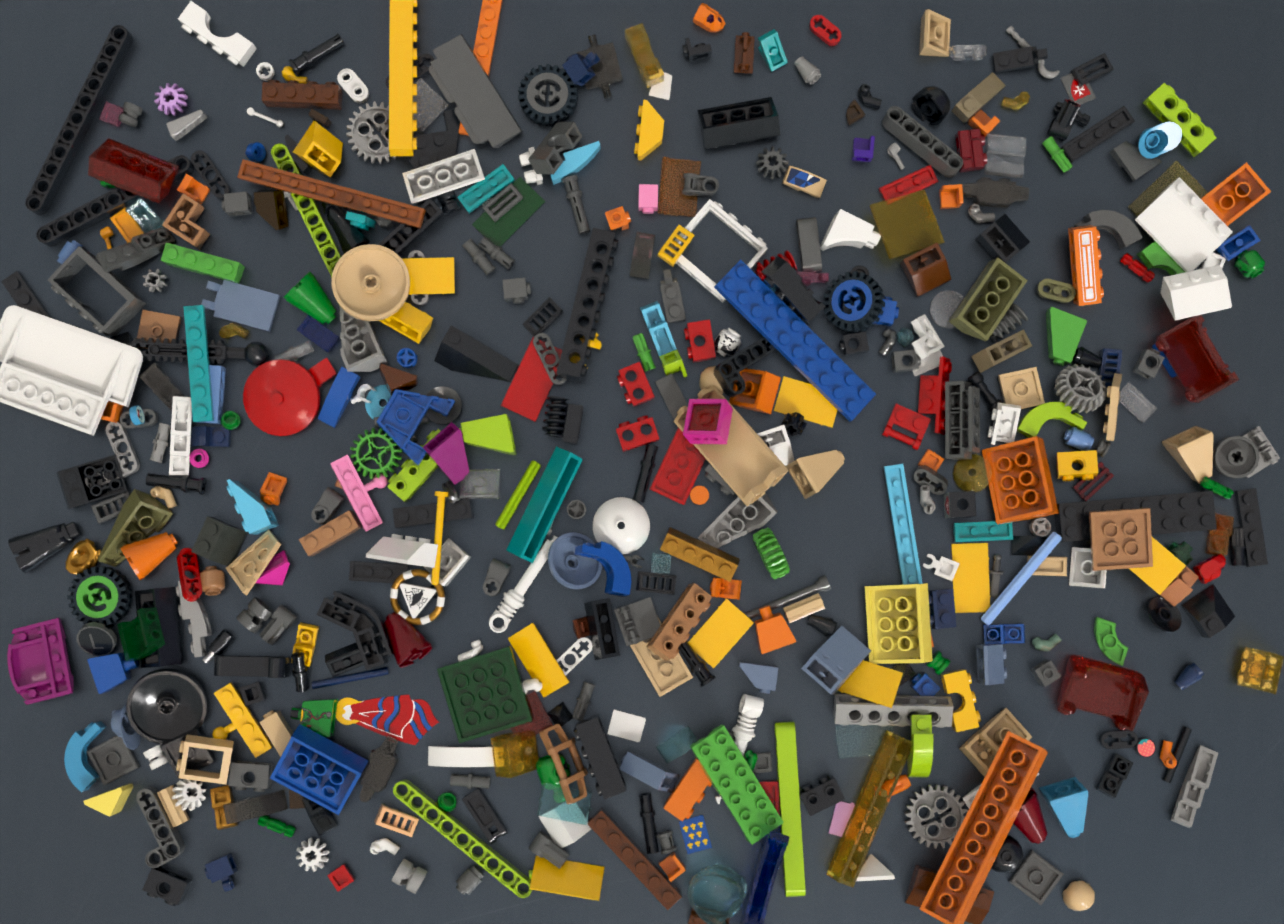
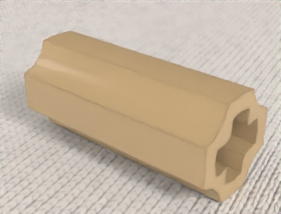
M819 593L783 607L789 623L825 609Z
M174 784L157 792L173 828L190 820L186 810H182V804L175 806L178 800L172 799V796L176 794L172 791L175 787Z

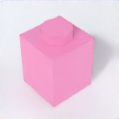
M639 184V211H642L643 214H653L654 211H658V185Z

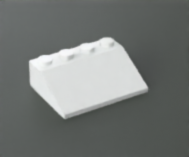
M1180 177L1168 185L1135 219L1185 272L1193 271L1232 233L1230 228Z

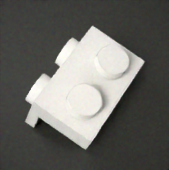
M997 403V408L992 410L991 420H994L993 426H989L988 430L991 444L995 445L996 441L1014 442L1021 406Z

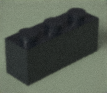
M610 598L584 603L594 659L600 660L620 656Z

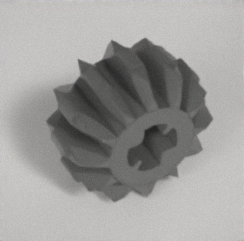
M771 146L770 152L767 148H764V154H758L760 160L756 161V165L760 166L758 172L765 171L763 174L764 178L768 174H770V179H774V174L780 178L782 176L781 172L785 173L787 171L785 166L789 164V161L784 160L787 157L786 153L780 155L781 148L775 152L774 146ZM772 160H775V164H773V166H770L769 163Z

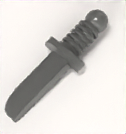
M1000 554L994 556L993 570H989V574H992V598H998L1000 575L1004 573V571H1000L1002 558Z

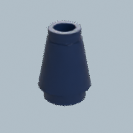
M1193 662L1191 665L1188 664L1175 683L1184 690L1201 680L1204 673Z

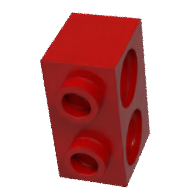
M640 361L618 370L619 375L617 379L621 387L625 386L627 393L624 396L628 404L632 403L633 407H636L655 398ZM628 372L636 374L637 377L634 381L626 379L625 376ZM636 389H641L644 392V396L641 399H636L633 396V392Z
M648 415L637 418V422L632 424L629 421L621 423L619 428H616L623 452L659 441L653 417L648 418ZM649 425L652 431L650 434L644 435L641 432V427ZM631 431L634 436L632 440L626 441L622 437L623 433Z

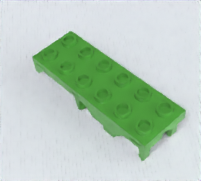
M724 725L714 728L708 736L690 745L706 776L744 833L747 842L753 845L784 823Z

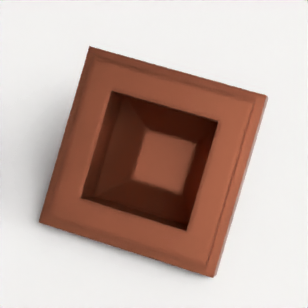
M587 616L573 620V630L578 639L590 635Z

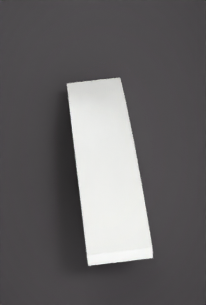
M173 396L169 476H189L192 430L191 397Z

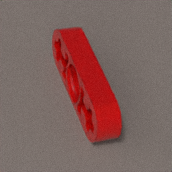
M183 548L177 556L182 595L185 600L194 602L202 594L197 555L191 552L192 549ZM185 571L192 572L194 578H188L185 575Z

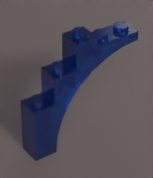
M770 831L765 844L762 845L740 924L764 923L775 878L788 845L789 836Z

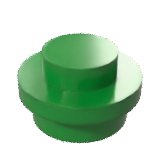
M227 411L221 417L222 426L228 430L237 428L241 421L240 416L233 411Z
M452 793L441 794L437 799L438 807L444 812H451L456 807V797Z

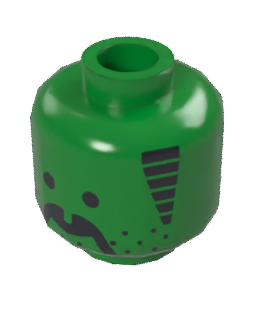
M1245 250L1237 255L1238 259L1235 266L1244 277H1251L1253 279L1264 271L1265 261L1256 250Z

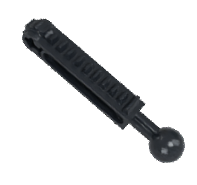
M141 337V339L134 338L128 344L135 348H148V351H141L143 361L148 358V361H153L154 357L156 361H161L163 357L164 362H168L169 358H171L172 362H176L177 358L179 362H184L186 358L188 362L187 344L184 339H180L179 343L177 339H172L170 343L169 339L165 338L162 343L161 338H157L154 342L153 338H149L147 341L146 338ZM211 340L210 344H208L209 360L212 364L216 360L218 364H223L225 359L232 358L246 359L249 364L259 366L266 362L269 355L267 347L257 341L251 342L246 348L225 346L223 340H218L217 345L215 340Z

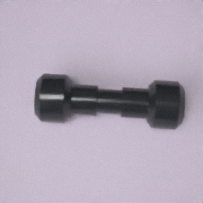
M977 371L967 381L972 383V386L980 388V393L985 397L986 402L989 404L988 409L992 413V410L997 408V403L1003 402L999 399L997 400L993 393L991 394L983 381V375Z

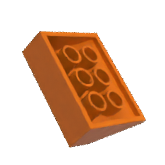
M1035 436L982 450L997 524L1041 518L1059 513L1042 438Z

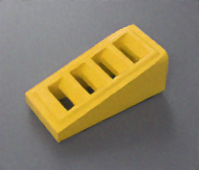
M678 225L657 256L673 267L695 235L681 225ZM679 231L688 237L687 240L678 235ZM674 238H677L684 244L681 246L674 241ZM670 244L677 247L679 251L677 252L674 249H672L670 247ZM668 250L675 255L674 258L665 253V251Z

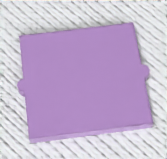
M841 801L835 804L828 833L840 836L842 839L848 838L860 841L868 808L854 805L853 802Z

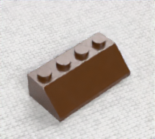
M915 865L905 903L921 907L938 871ZM982 886L965 920L966 922L972 924L982 923L989 912L994 891L990 887Z

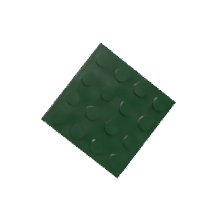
M511 646L437 669L459 743L533 721Z

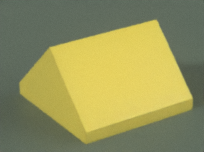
M133 783L84 800V805L109 817L122 811L134 787Z

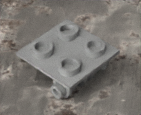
M1260 426L1242 436L1254 442L1260 457L1258 466L1253 473L1246 476L1247 478H1250L1268 465L1275 464L1280 459ZM1232 454L1235 460H1237L1238 455Z

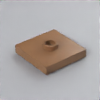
M142 310L137 338H146L147 341L149 338H153L154 342L157 338H161L162 343L167 338L171 343L172 339H178L182 317ZM137 347V348L147 349V350H148V348H146V347Z

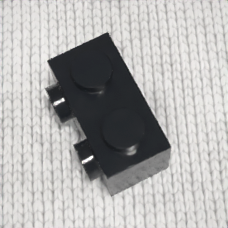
M823 776L818 779L819 783L813 786L810 783L801 788L802 791L799 792V795L810 816L845 800L833 776Z

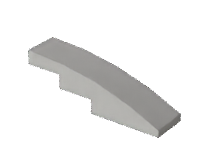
M1201 745L1198 747L1182 784L1171 821L1187 828L1192 827L1196 810L1200 808L1204 792L1209 788L1218 752Z

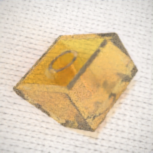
M1245 647V651L1241 655L1242 664L1237 674V685L1276 694L1284 657L1267 651Z

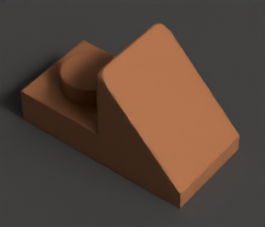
M1186 566L1160 596L1173 607L1176 606L1193 591L1191 587L1199 576Z

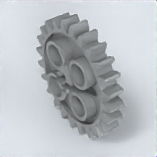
M374 101L373 107H370L368 103H366V109L359 106L360 113L354 111L355 119L349 118V122L352 125H347V129L351 132L346 133V135L352 139L348 141V144H354L351 148L352 151L358 150L357 157L364 155V161L371 158V163L373 164L375 159H378L379 164H381L382 159L385 158L386 162L389 163V139L386 138V134L389 132L387 122L389 119V105L387 108H384V103L381 102L379 107ZM377 116L385 118V121L381 124L376 123L374 120ZM367 119L372 121L378 132L381 131V137L388 144L387 147L384 146L377 134L374 135V129L367 122ZM366 126L369 128V132L361 134L359 129ZM373 142H378L381 146L379 149L373 150L370 148V145Z
M929 784L927 791L921 787L922 793L914 792L916 798H909L912 805H906L910 812L904 813L905 816L910 818L905 821L906 824H911L908 831H915L912 837L914 839L919 837L918 842L920 844L925 841L926 847H929L931 843L935 849H937L938 843H940L942 848H945V842L951 845V839L955 838L965 818L963 814L968 812V809L962 808L965 802H958L961 796L959 794L953 796L955 792L953 789L947 792L948 788L945 785L942 790H940V785L936 784L935 789ZM944 798V806L937 808V800ZM922 807H927V815L919 816V810ZM948 808H952L951 811L945 812ZM935 812H937L938 814H940V815L938 816V818H939L938 820H935V819H934V817H935L934 813H935ZM948 816H953L954 822L951 825L945 824V819ZM929 820L924 825H921L922 821ZM930 825H936L937 827L934 834H928Z

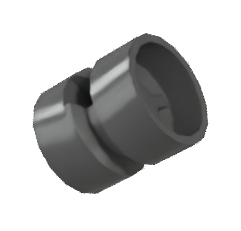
M254 597L248 603V609H243L236 617L245 628L254 634L263 626L262 621H267L274 613L267 604L257 597Z

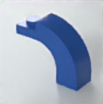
M603 541L595 543V545L583 543V545L575 548V555L592 558L602 564L607 575L605 593L620 597L630 595L631 572L626 559L619 550Z

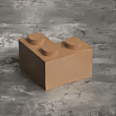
M183 193L162 226L199 250L210 235L206 230L195 224L205 208Z

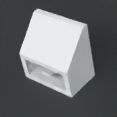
M785 425L757 433L785 466L794 461Z

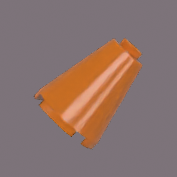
M165 532L124 545L120 549L139 580H142L176 549L175 545L178 542L172 533L168 535Z

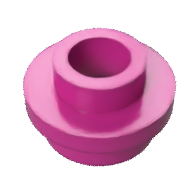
M195 449L191 452L189 460L194 467L203 468L209 462V455L203 449ZM197 455L202 456V460L200 462L196 461Z

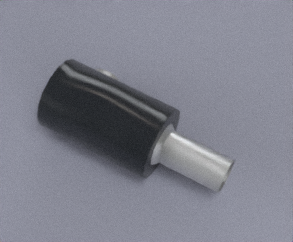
M223 629L208 646L210 651L202 660L208 664L215 655L220 656L235 637L229 631Z

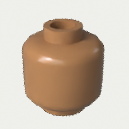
M208 566L200 573L202 592L205 595H219L225 589L224 572L217 569L216 566Z

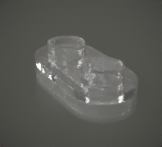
M955 45L949 48V57L955 61L964 60L965 58L982 60L987 55V46Z

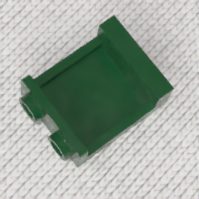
M156 607L139 609L137 611L138 617L132 621L120 622L117 625L126 661L145 659L165 645Z

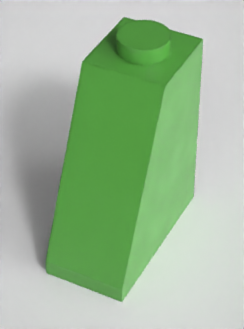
M1051 306L1046 311L1049 359L1054 360L1053 363L1056 365H1068L1072 362L1087 320Z

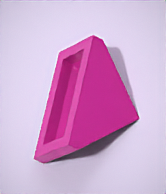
M284 550L273 556L256 583L283 585L290 565Z

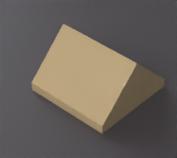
M925 10L921 18L919 55L949 56L951 19L932 10Z

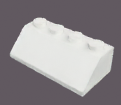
M475 149L402 173L412 204L485 180Z

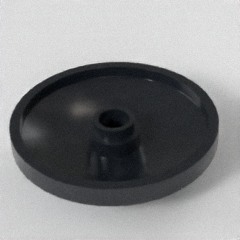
M159 669L145 674L134 684L127 699L126 711L131 726L141 737L150 742L162 744L197 727L198 730L200 729L207 712V698L202 686L191 675L176 669Z

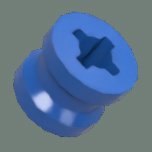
M410 348L399 350L397 361L402 367L409 369L416 365L418 358L413 350Z

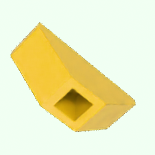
M643 100V106L639 105L638 117H641V124H637L636 135L640 137L639 143L635 142L634 154H638V160H643L662 144L664 120L648 100Z

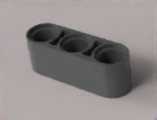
M816 217L796 219L802 273L822 271V259Z

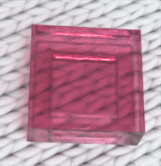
M106 102L99 119L119 127L121 122L118 120V117L123 113L124 109Z

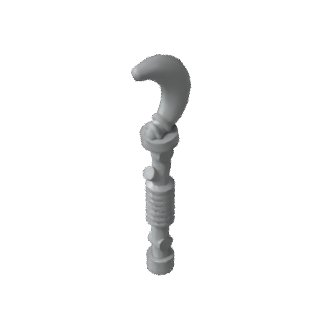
M1012 26L1006 30L1008 34H1011L1018 41L1022 48L1030 47L1028 42L1021 38ZM1044 59L1038 60V70L1043 77L1054 78L1058 76L1059 70L1054 72L1048 71L1044 67Z

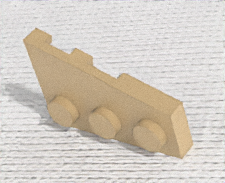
M267 530L226 567L228 573L246 596L281 546L279 540L270 530Z

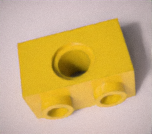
M1097 450L1057 452V479H1062V481H1073L1074 478L1093 480L1098 475ZM1080 463L1082 469L1079 471L1074 470L1072 464Z

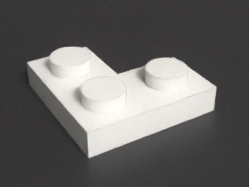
M925 314L911 322L915 333L920 337L912 345L921 360L945 347Z

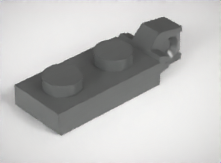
M671 269L663 270L664 280L660 281V290L667 324L684 321L686 317L677 278L672 279Z

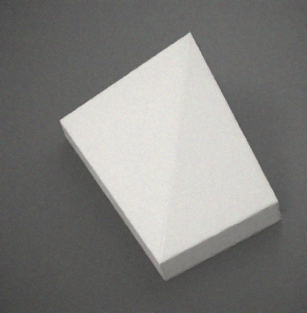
M872 854L853 873L855 881L895 879L894 874Z

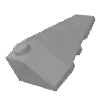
M340 307V339L342 345L340 352L347 371L372 372L380 368L381 363L387 365L388 361L370 321L356 319Z
M767 494L749 506H746L737 497L707 527L698 539L708 545L719 548L757 528L763 527L777 513V510Z

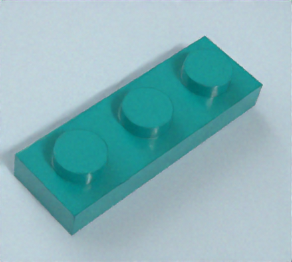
M504 164L488 174L485 180L477 182L457 198L470 214L510 183L514 182L515 179Z
M347 211L345 219L351 221L350 225L369 231V228L375 229V220L365 215Z
M996 521L953 523L954 542L1013 540L1012 522L997 524Z

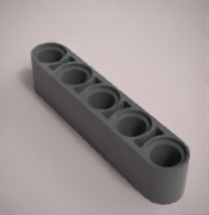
M892 106L888 109L882 120L885 129L945 177L952 178L958 173L963 165V160L956 152L901 108Z

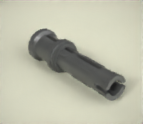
M572 175L563 178L561 181L566 188V198L571 202L578 233L584 234L590 232L581 200L583 193L579 190L578 176Z

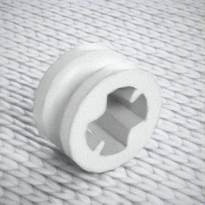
M263 62L256 68L257 75L261 80L269 81L273 78L275 71L271 64ZM262 69H270L268 71L269 75L261 74L263 72Z

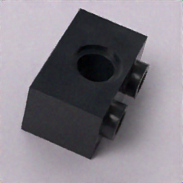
M159 866L151 868L142 890L146 891L147 895L152 898L160 897L165 900V903L176 906L184 901L192 879ZM164 882L170 885V891H166L163 888Z

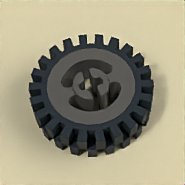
M546 64V67L539 65L537 69H530L531 72L524 75L525 78L521 80V86L518 89V98L524 114L530 120H533L534 123H541L542 126H546V124L554 126V123L569 119L568 116L573 114V109L577 106L578 94L576 85L565 69H559L557 65L551 67L550 64ZM544 84H554L560 89V91L557 92L552 85H550L551 95H549V104L552 107H543L536 102L537 99H540L541 102L544 105H546L547 101L545 96L547 95L548 89L547 86Z

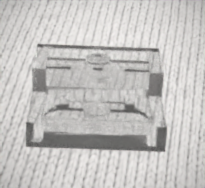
M988 134L986 145L987 164L984 167V174L1022 178L1024 175L1026 138Z

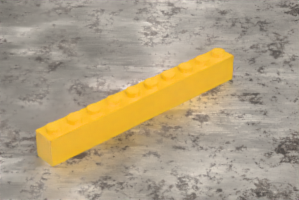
M390 0V156H414V150H417V138H414V131H417V120H414V113H417V102H414V96H417V84H414V78H417V66H414V60H417V48H414V42H417V30H414V25H417V13H414V7L418 5L417 0Z

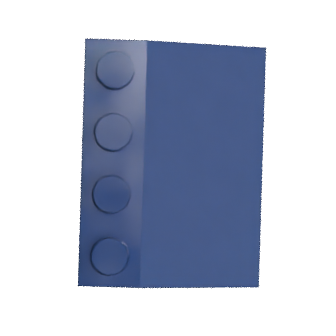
M299 724L270 779L339 815L365 769L368 760Z

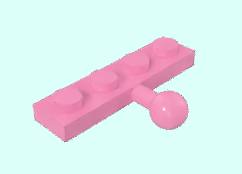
M348 455L331 462L330 465L364 531L367 532L382 524L383 522L367 492L374 488L381 489L386 487L388 478L380 473V478H377L375 475L373 481L363 485Z

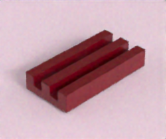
M1102 462L1098 463V469L1102 471L1083 489L1079 490V487L1086 481L1082 479L1072 487L1084 501L1090 499L1114 477ZM1106 474L1107 476L1085 496L1084 493Z

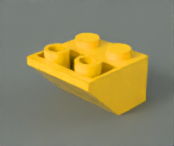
M313 121L293 153L319 173L331 178L341 163L343 142L316 121Z

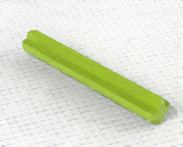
M534 460L531 461L496 521L495 525L497 527L505 529L540 469V463Z

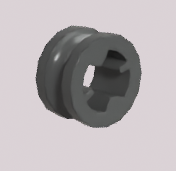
M1101 438L1094 450H1097V453L1103 458L1108 452L1111 442H1105V439Z

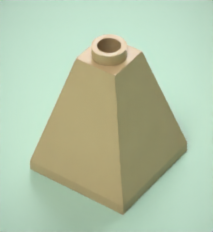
M1194 426L1162 441L1163 446L1192 480L1200 484L1204 477L1209 478L1212 476L1213 433L1211 431Z
M833 450L798 458L787 465L786 468L789 470L788 472L804 499H807L824 487L844 464L845 458L840 451Z

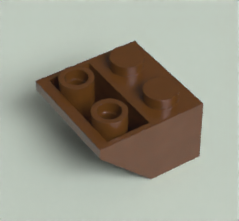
M938 243L903 259L900 263L917 297L952 280L946 258Z

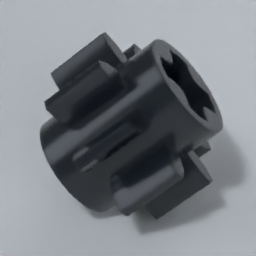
M795 412L792 414L787 413L781 425H785L787 434L794 436L797 434L801 435L807 423L804 422V416Z

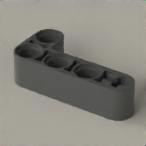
M152 786L140 790L136 799L159 844V847L147 853L145 862L150 868H157L181 855L185 850V844L177 827L173 828L157 794L159 791ZM147 794H150L151 797H149L148 799H146L145 796H146ZM154 809L160 812L159 818L154 817ZM163 826L168 828V836L162 833ZM171 844L177 846V853L171 851ZM154 853L160 856L159 862L154 861Z

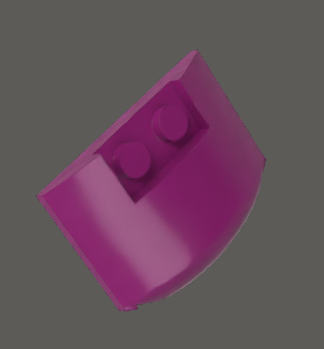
M60 618L13 629L12 634L15 635L11 644L8 645L7 653L8 670L16 692L20 693L26 700L23 702L29 705L72 694L74 691L73 675H71L65 643L66 635Z

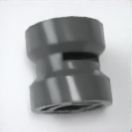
M124 102V110L119 115L118 120L129 126L136 127L138 124L137 118L142 114L143 109L132 103Z
M573 500L567 506V513L573 519H581L586 514V506L580 500Z

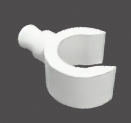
M368 384L361 385L357 395L350 399L351 403L355 404L360 401L371 403V401L365 399V393L367 390L376 391V389Z

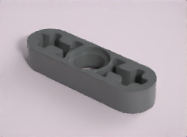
M539 333L533 339L534 347L551 382L555 385H563L567 379L562 378L561 381H558V379L554 380V370L551 372L548 370L549 368L556 367L559 364L560 358L549 336L545 333ZM539 338L547 339L545 345L547 349L551 347L552 350H547L541 354L540 352L544 350L541 345H537ZM553 354L556 357L555 363L547 364L545 362L546 355Z

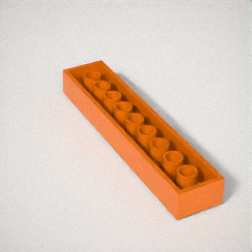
M1010 731L1007 732L920 907L921 911L945 924H964L1048 754L1044 748Z

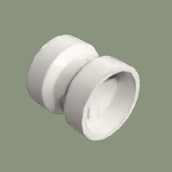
M161 744L143 753L150 762L151 770L169 762L160 747Z

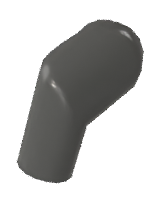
M886 327L882 333L883 336L887 337L879 349V352L884 356H887L895 345L896 332L890 327Z

